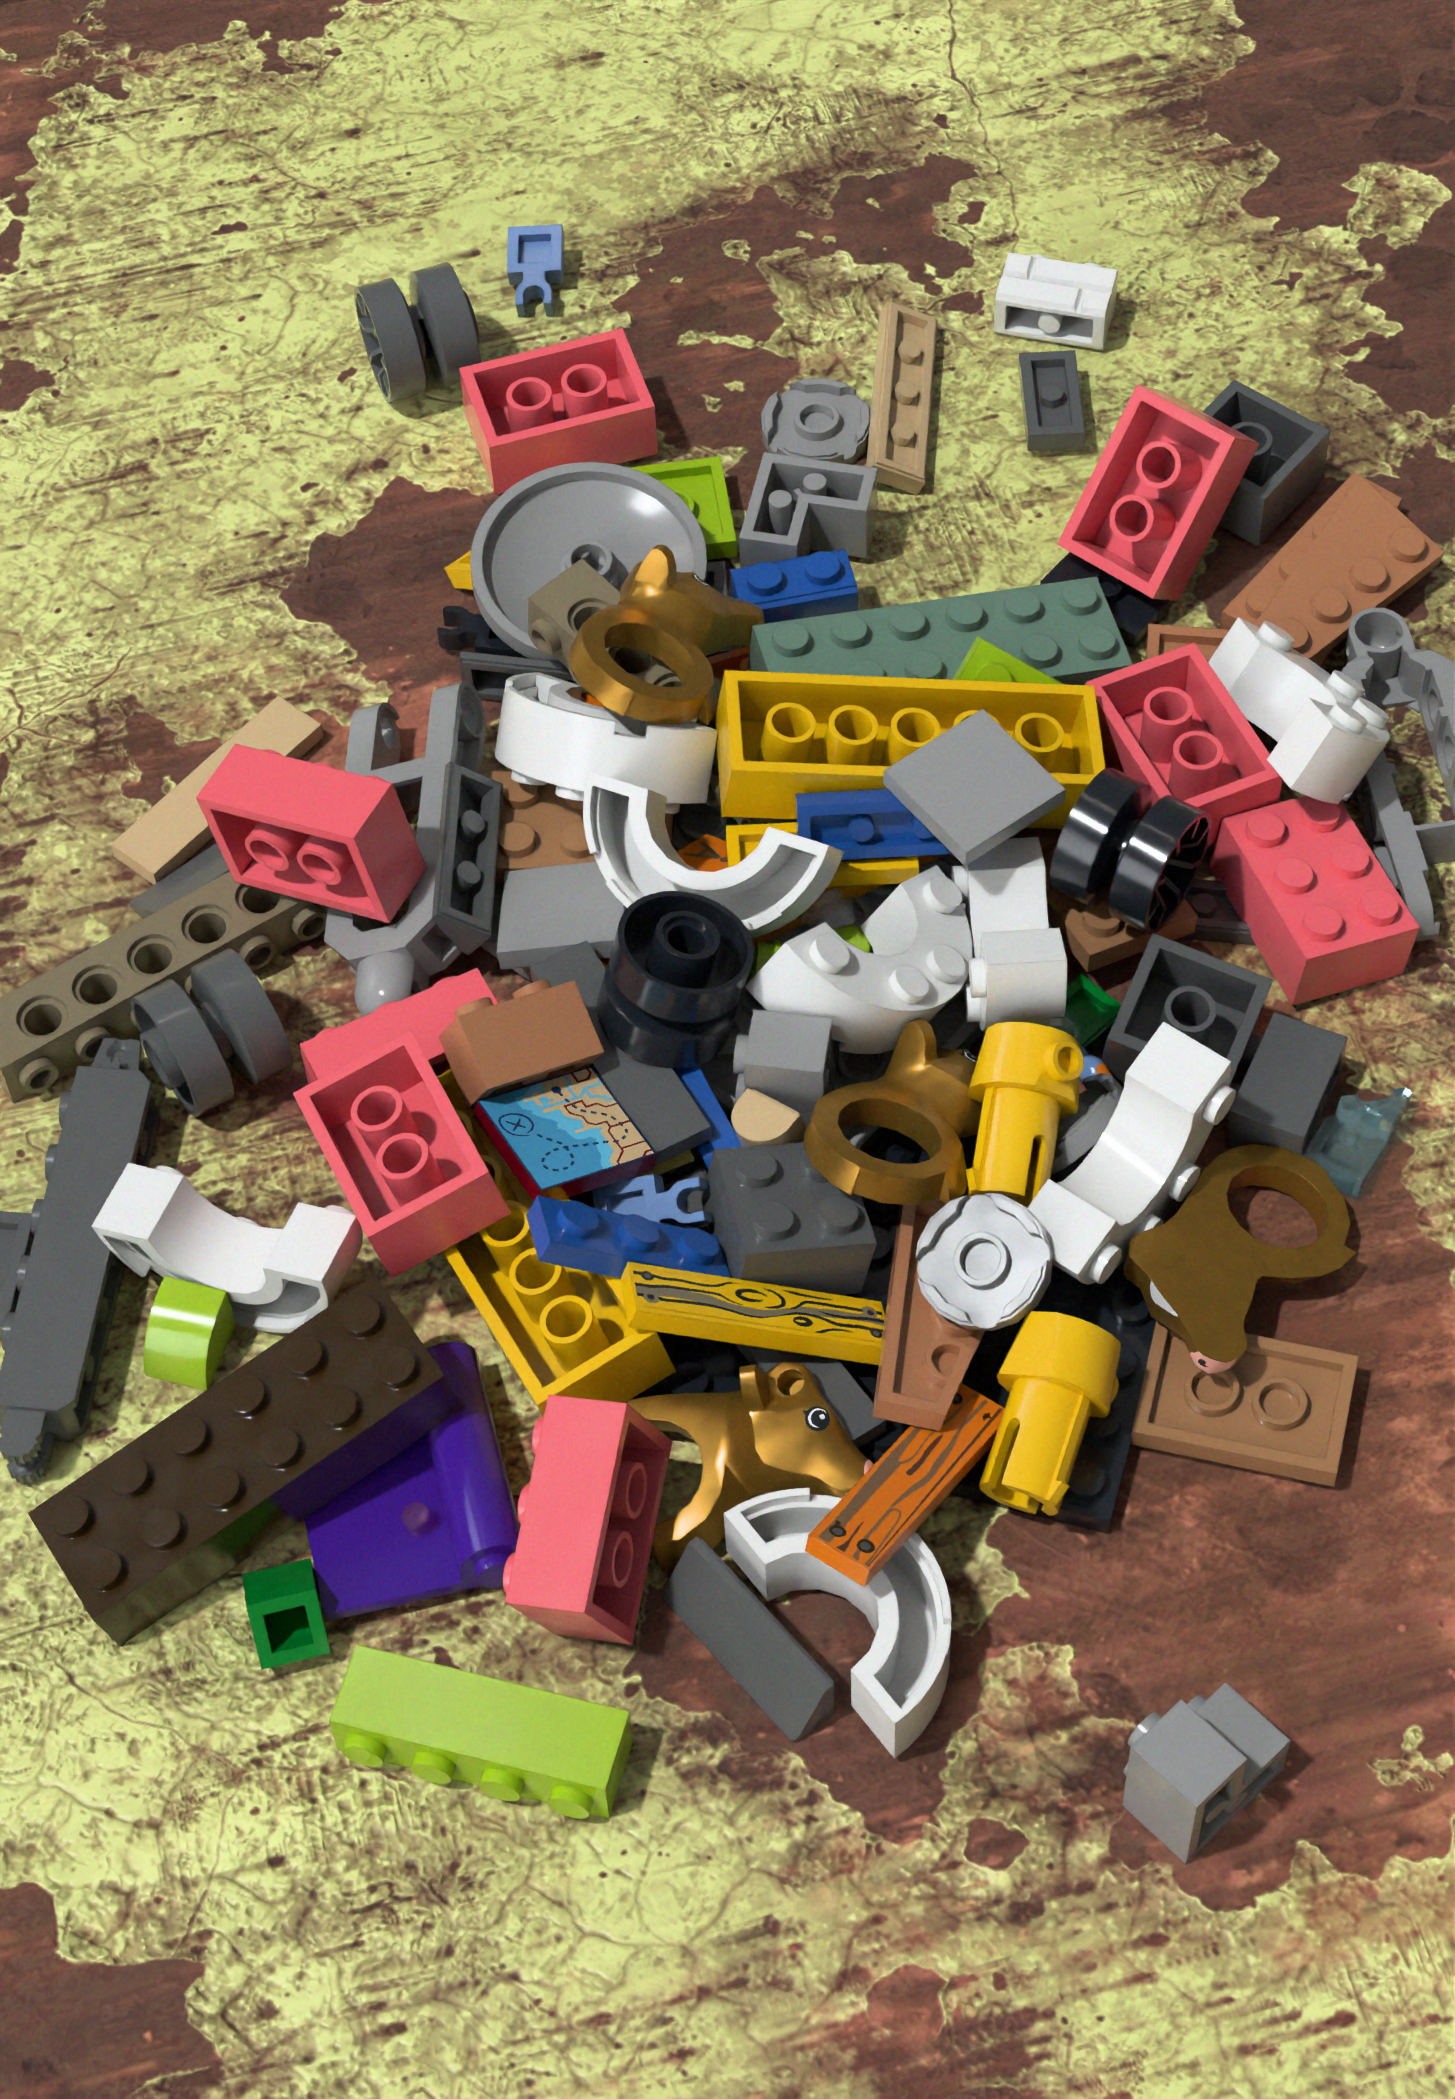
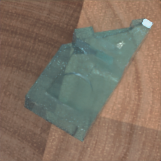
M1404 1087L1392 1089L1390 1098L1366 1102L1360 1100L1357 1094L1341 1096L1336 1115H1329L1325 1118L1302 1156L1313 1160L1328 1171L1329 1174L1327 1176L1340 1192L1357 1199L1395 1133L1409 1105L1413 1091Z

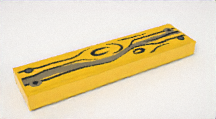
M627 1262L621 1275L622 1293L628 1327L879 1365L885 1321L881 1301L634 1262Z

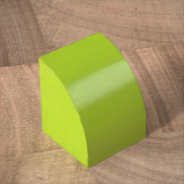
M164 1276L156 1294L146 1329L143 1357L146 1376L204 1391L209 1389L236 1326L227 1291Z

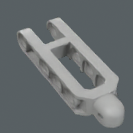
M1373 607L1361 610L1353 616L1348 627L1346 654L1349 662L1341 672L1364 688L1365 691L1361 698L1372 702L1379 708L1407 706L1420 713L1455 817V663L1432 650L1416 649L1408 625L1403 617L1395 611ZM1382 749L1353 791L1373 854L1420 927L1415 942L1437 939L1440 923L1439 921L1434 922L1432 901L1426 883L1429 871L1427 865L1455 861V820L1414 826L1410 811L1403 812L1395 787L1397 775L1395 764H1388Z
M466 681L439 687L433 691L430 703L425 757L403 763L399 762L401 740L395 720H398L400 716L390 703L382 702L359 708L353 712L351 718L345 771L363 776L374 775L387 782H391L403 809L419 806L416 843L427 867L410 892L408 912L394 925L381 927V924L386 922L328 907L324 942L346 960L350 965V971L356 976L354 996L356 1006L363 1016L373 1013L385 1003L401 1001L412 996L411 988L415 994L428 989L429 976L446 969L461 953L432 920L445 765L451 761L479 774L482 771L486 730L485 713L479 694L474 686Z

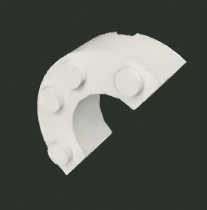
M1238 617L1208 663L1245 718L1278 742L1267 758V761L1290 789L1332 804H1339L1341 799L1347 801L1389 741L1390 734L1385 724L1390 717L1372 702L1361 698L1365 690L1355 680L1337 670H1334L1330 675L1317 664L1293 649L1291 646L1295 642L1294 638L1277 625L1264 621L1261 627L1258 628Z
M540 672L518 674L506 680L495 757L504 766L512 769V780L529 785L554 784L556 785L555 794L557 796L583 801L588 773L591 771L667 796L665 813H679L680 804L706 803L718 730L691 721L680 725L651 724L624 715L623 717L608 708L580 701L582 686Z
M591 771L588 773L583 800V822L586 841L590 854L594 855L599 869L607 881L605 884L626 908L636 900L657 892L683 891L710 898L728 908L743 922L751 938H755L785 926L805 912L829 885L845 852L830 845L768 827L758 847L739 864L716 872L698 871L687 865L670 843L664 821L667 796Z
M1039 837L1007 839L966 866H952V881L961 891V904L965 903L966 916L972 938V958L969 959V974L961 990H964L967 1022H978L981 1031H986L988 1027L996 1023L1029 1022L1050 1027H1060L1062 1022L1061 1018L1058 1017L1065 1016L1067 957L1060 928H1049L1045 863Z
M936 865L902 882L860 926L872 946L873 953L864 952L843 940L824 922L785 942L745 987L767 1011L832 1018V1039L841 1042L839 1044L840 1051L855 1054H877L894 1050L906 1023L917 1018H924L929 1022L962 988L968 977L969 959L972 958V938L968 919L961 904V891Z
M1163 1021L1125 1073L1124 1088L1117 1108L1092 1151L1065 1180L1055 1183L1048 1179L1028 1206V1209L1046 1229L1053 1252L1052 1264L1084 1284L1104 1283L1114 1269L1126 1259L1130 1239L1138 1233L1162 1225L1163 1220L1160 1217L1172 1199L1181 1202L1188 1196L1196 1184L1201 1170L1194 1163L1213 1125H1217L1225 1117L1236 1096V1091L1228 1086L1231 1074V1061Z
M128 1163L92 1224V1228L103 1243L139 1276H146L148 1270L152 1269L163 1278L164 1276H169L225 1290L228 1293L237 1325L274 1333H291L332 1305L363 1244V1233L356 1215L343 1207L329 1205L322 1208L298 1202L284 1229L261 1227L250 1219L234 1217L214 1206L194 1189L190 1181L182 1173L173 1168L157 1166L153 1169Z
M795 1488L754 1497L724 1512L726 1551L766 1601L790 1591L819 1589L846 1598L866 1615L876 1635L868 1653L851 1669V1706L895 1759L922 1734L932 1720L944 1694L949 1673L952 1620L950 1598L941 1568L930 1549L920 1536L914 1532L864 1587L805 1552L809 1533L842 1498L810 1494V1488Z

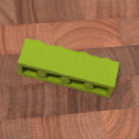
M356 1644L329 1719L337 1750L342 1751L343 1755L353 1762L369 1767L382 1766L383 1762L407 1767L417 1777L436 1784H448L452 1779L479 1785L480 1790L485 1794L503 1801H517L520 1799V1796L546 1802L555 1812L577 1819L587 1818L589 1814L610 1818L633 1743L630 1711Z

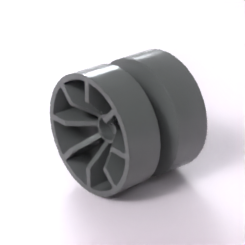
M448 262L411 272L409 283L411 305L409 306L403 292L393 278L362 285L354 289L355 307L365 349L376 381L388 403L425 392L426 368L424 360L426 359L435 377L444 387L461 382L459 368L481 363L480 337L475 314L466 292L462 289L453 267Z
M227 948L191 967V984L197 1005L189 994L172 979H168L131 999L132 1011L141 1033V1043L151 1065L167 1089L173 1091L182 1106L193 1117H197L234 1097L233 1079L227 1061L230 1062L241 1077L253 1086L293 1065L291 1047L273 1005L252 970L242 957L231 948Z

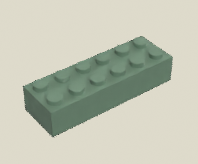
M1090 577L753 625L747 671L952 680L977 635L1066 685H1085L1087 681L1131 666L1133 663L1098 578Z

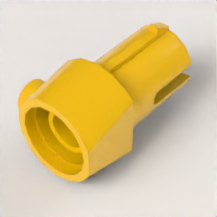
M1029 1022L996 1023L987 1028L967 1093L968 1098L982 1103L972 1168L966 1169L969 1187L968 1197L978 1194L986 1195L985 1193L1002 1194L1028 1208L1047 1180L1051 1178L1059 1120L1075 1115L1079 1108V1076L1084 1067V1059L1080 1050V1044L1072 1035L1050 1026Z
M1031 1311L1025 1317L997 1375L999 1383L1010 1394L979 1484L980 1490L999 1503L1027 1513L1036 1514L1040 1502L1043 1504L1041 1510L1047 1515L1054 1516L1059 1513L1064 1494L1069 1488L1068 1482L1089 1417L1105 1418L1108 1416L1111 1402L1118 1392L1119 1382L1116 1374L1121 1344L1117 1338L1095 1324L1058 1312Z

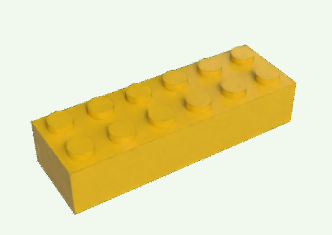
M725 670L715 714L716 730H718L716 741L721 817L796 819V794L887 789L883 785L885 769L983 709L1066 789L1063 804L1025 828L1063 829L1074 805L1085 788L1098 773L1106 769L1095 688L1090 685Z
M452 1069L439 1075L437 1078L511 1212L510 1215L447 1248L442 1253L542 1416L545 1413L548 1395L625 1403L676 1372L657 1332L628 1327L619 1278L538 1260L526 1216L534 1201L474 1118L475 1107L467 1109ZM569 1197L562 1199V1201H571Z

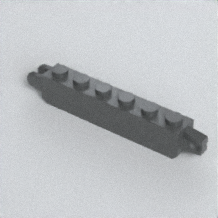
M103 1038L92 1066H77L72 1090H64L61 1095L59 1123L62 1129L58 1144H50L47 1150L45 1177L48 1184L44 1199H36L32 1208L31 1233L34 1239L30 1255H22L17 1267L16 1286L20 1295L15 1312H8L2 1326V1348L5 1354L0 1369V1433L2 1436L0 1437V1452L3 1458L8 1461L6 1466L12 1479H16L17 1483L23 1482L24 1485L27 1483L33 1485L35 1481H41L40 1478L42 1476H46L45 1471L49 1470L47 1464L51 1462L56 1441L71 1443L87 1431L126 1266L98 1237L92 1228V1224L127 1164L132 1163L149 1167L161 1119L153 1098L151 1082L144 1075L145 1054L139 1040Z

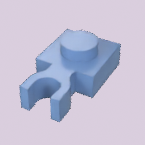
M562 224L508 227L507 275L510 285H518L515 302L518 317H526V304L533 298L543 299L546 316L554 315V299L549 283H564L565 235Z
M655 1174L621 1180L592 1190L594 1208L624 1215L636 1214L650 1221L668 1225L670 1222L675 1221L690 1226L713 1223L712 1213L698 1211L689 1214L686 1209V1199L692 1192L709 1189L708 1180L701 1177L678 1181L667 1192H664L663 1177Z

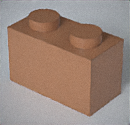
M548 979L535 981L516 990L512 994L514 999L493 1005L491 998L485 997L471 1001L454 1011L456 1018L442 1032L439 1040L467 1109L475 1107L477 1100L589 1067L604 1053L575 980L551 987Z

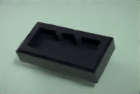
M1071 552L1040 581L1041 585L1097 577L1124 644L1133 649H1136L1147 637L1148 624H1160L1169 614V599H1152Z

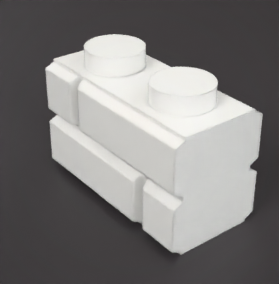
M1009 252L1003 269V276L1001 275L996 292L994 333L1103 351L1115 310L1118 270L1103 268L1095 263L1078 264L1048 259L1040 254L1022 255Z

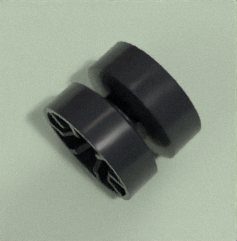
M1109 767L1093 778L1074 805L1054 851L1050 868V883L1054 889L1091 907L1099 905L1109 896V913L1112 917L1152 935V933L1160 931L1175 914L1198 873L1211 834V815L1172 795L1162 797L1152 806L1153 791L1150 785Z
M663 891L649 894L632 903L625 910L619 921L610 953V961L606 967L597 999V1017L602 1030L610 1041L632 1058L664 1068L692 1067L707 1062L716 1056L728 1040L738 1010L739 1000L743 994L754 959L753 941L746 926L725 906L710 898L694 893Z

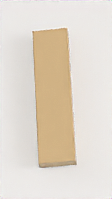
M887 301L879 314L866 467L878 468V482L918 495L926 481L938 319Z
M277 696L113 841L111 848L114 857L155 885L177 870L214 837L196 796L235 744L259 750L270 749L283 756L300 759L324 737L321 723L280 696Z

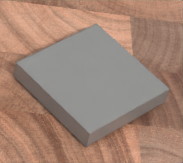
M983 709L885 769L883 776V785L964 866L1063 804L1066 790Z
M596 861L505 871L496 951L500 969L530 967L586 940L599 959L610 958L619 921L627 908L605 884L607 881Z

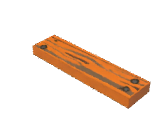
M961 1384L941 1430L935 1431L911 1425L809 1533L805 1552L865 1587L992 1447L1005 1408L966 1385Z

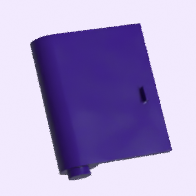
M445 1342L427 1348L465 1407L304 1519L326 1622L480 1586L485 1588L503 1586L504 1567L508 1557L516 1551L521 1524L518 1519V1512L478 1354L475 1348L467 1343Z

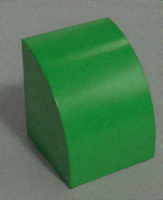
M311 1558L243 1574L246 1608L261 1670L331 1653Z

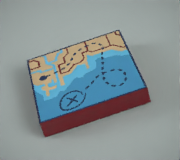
M592 1066L476 1101L474 1118L533 1201H535L537 1195L562 1200L654 1170L657 1153Z

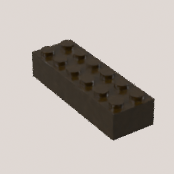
M374 1275L31 1510L28 1515L92 1620L119 1646H122L439 1426L449 1417L462 1410L465 1405Z

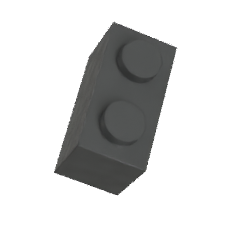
M1274 1012L1264 1035L1254 1032L1248 1042L1241 1065L1242 1069L1248 1071L1242 1084L1232 1081L1230 1088L1236 1091V1096L1229 1111L1223 1118L1228 1121L1225 1147L1233 1149L1250 1144L1283 1147L1305 1157L1341 1074L1348 1037Z

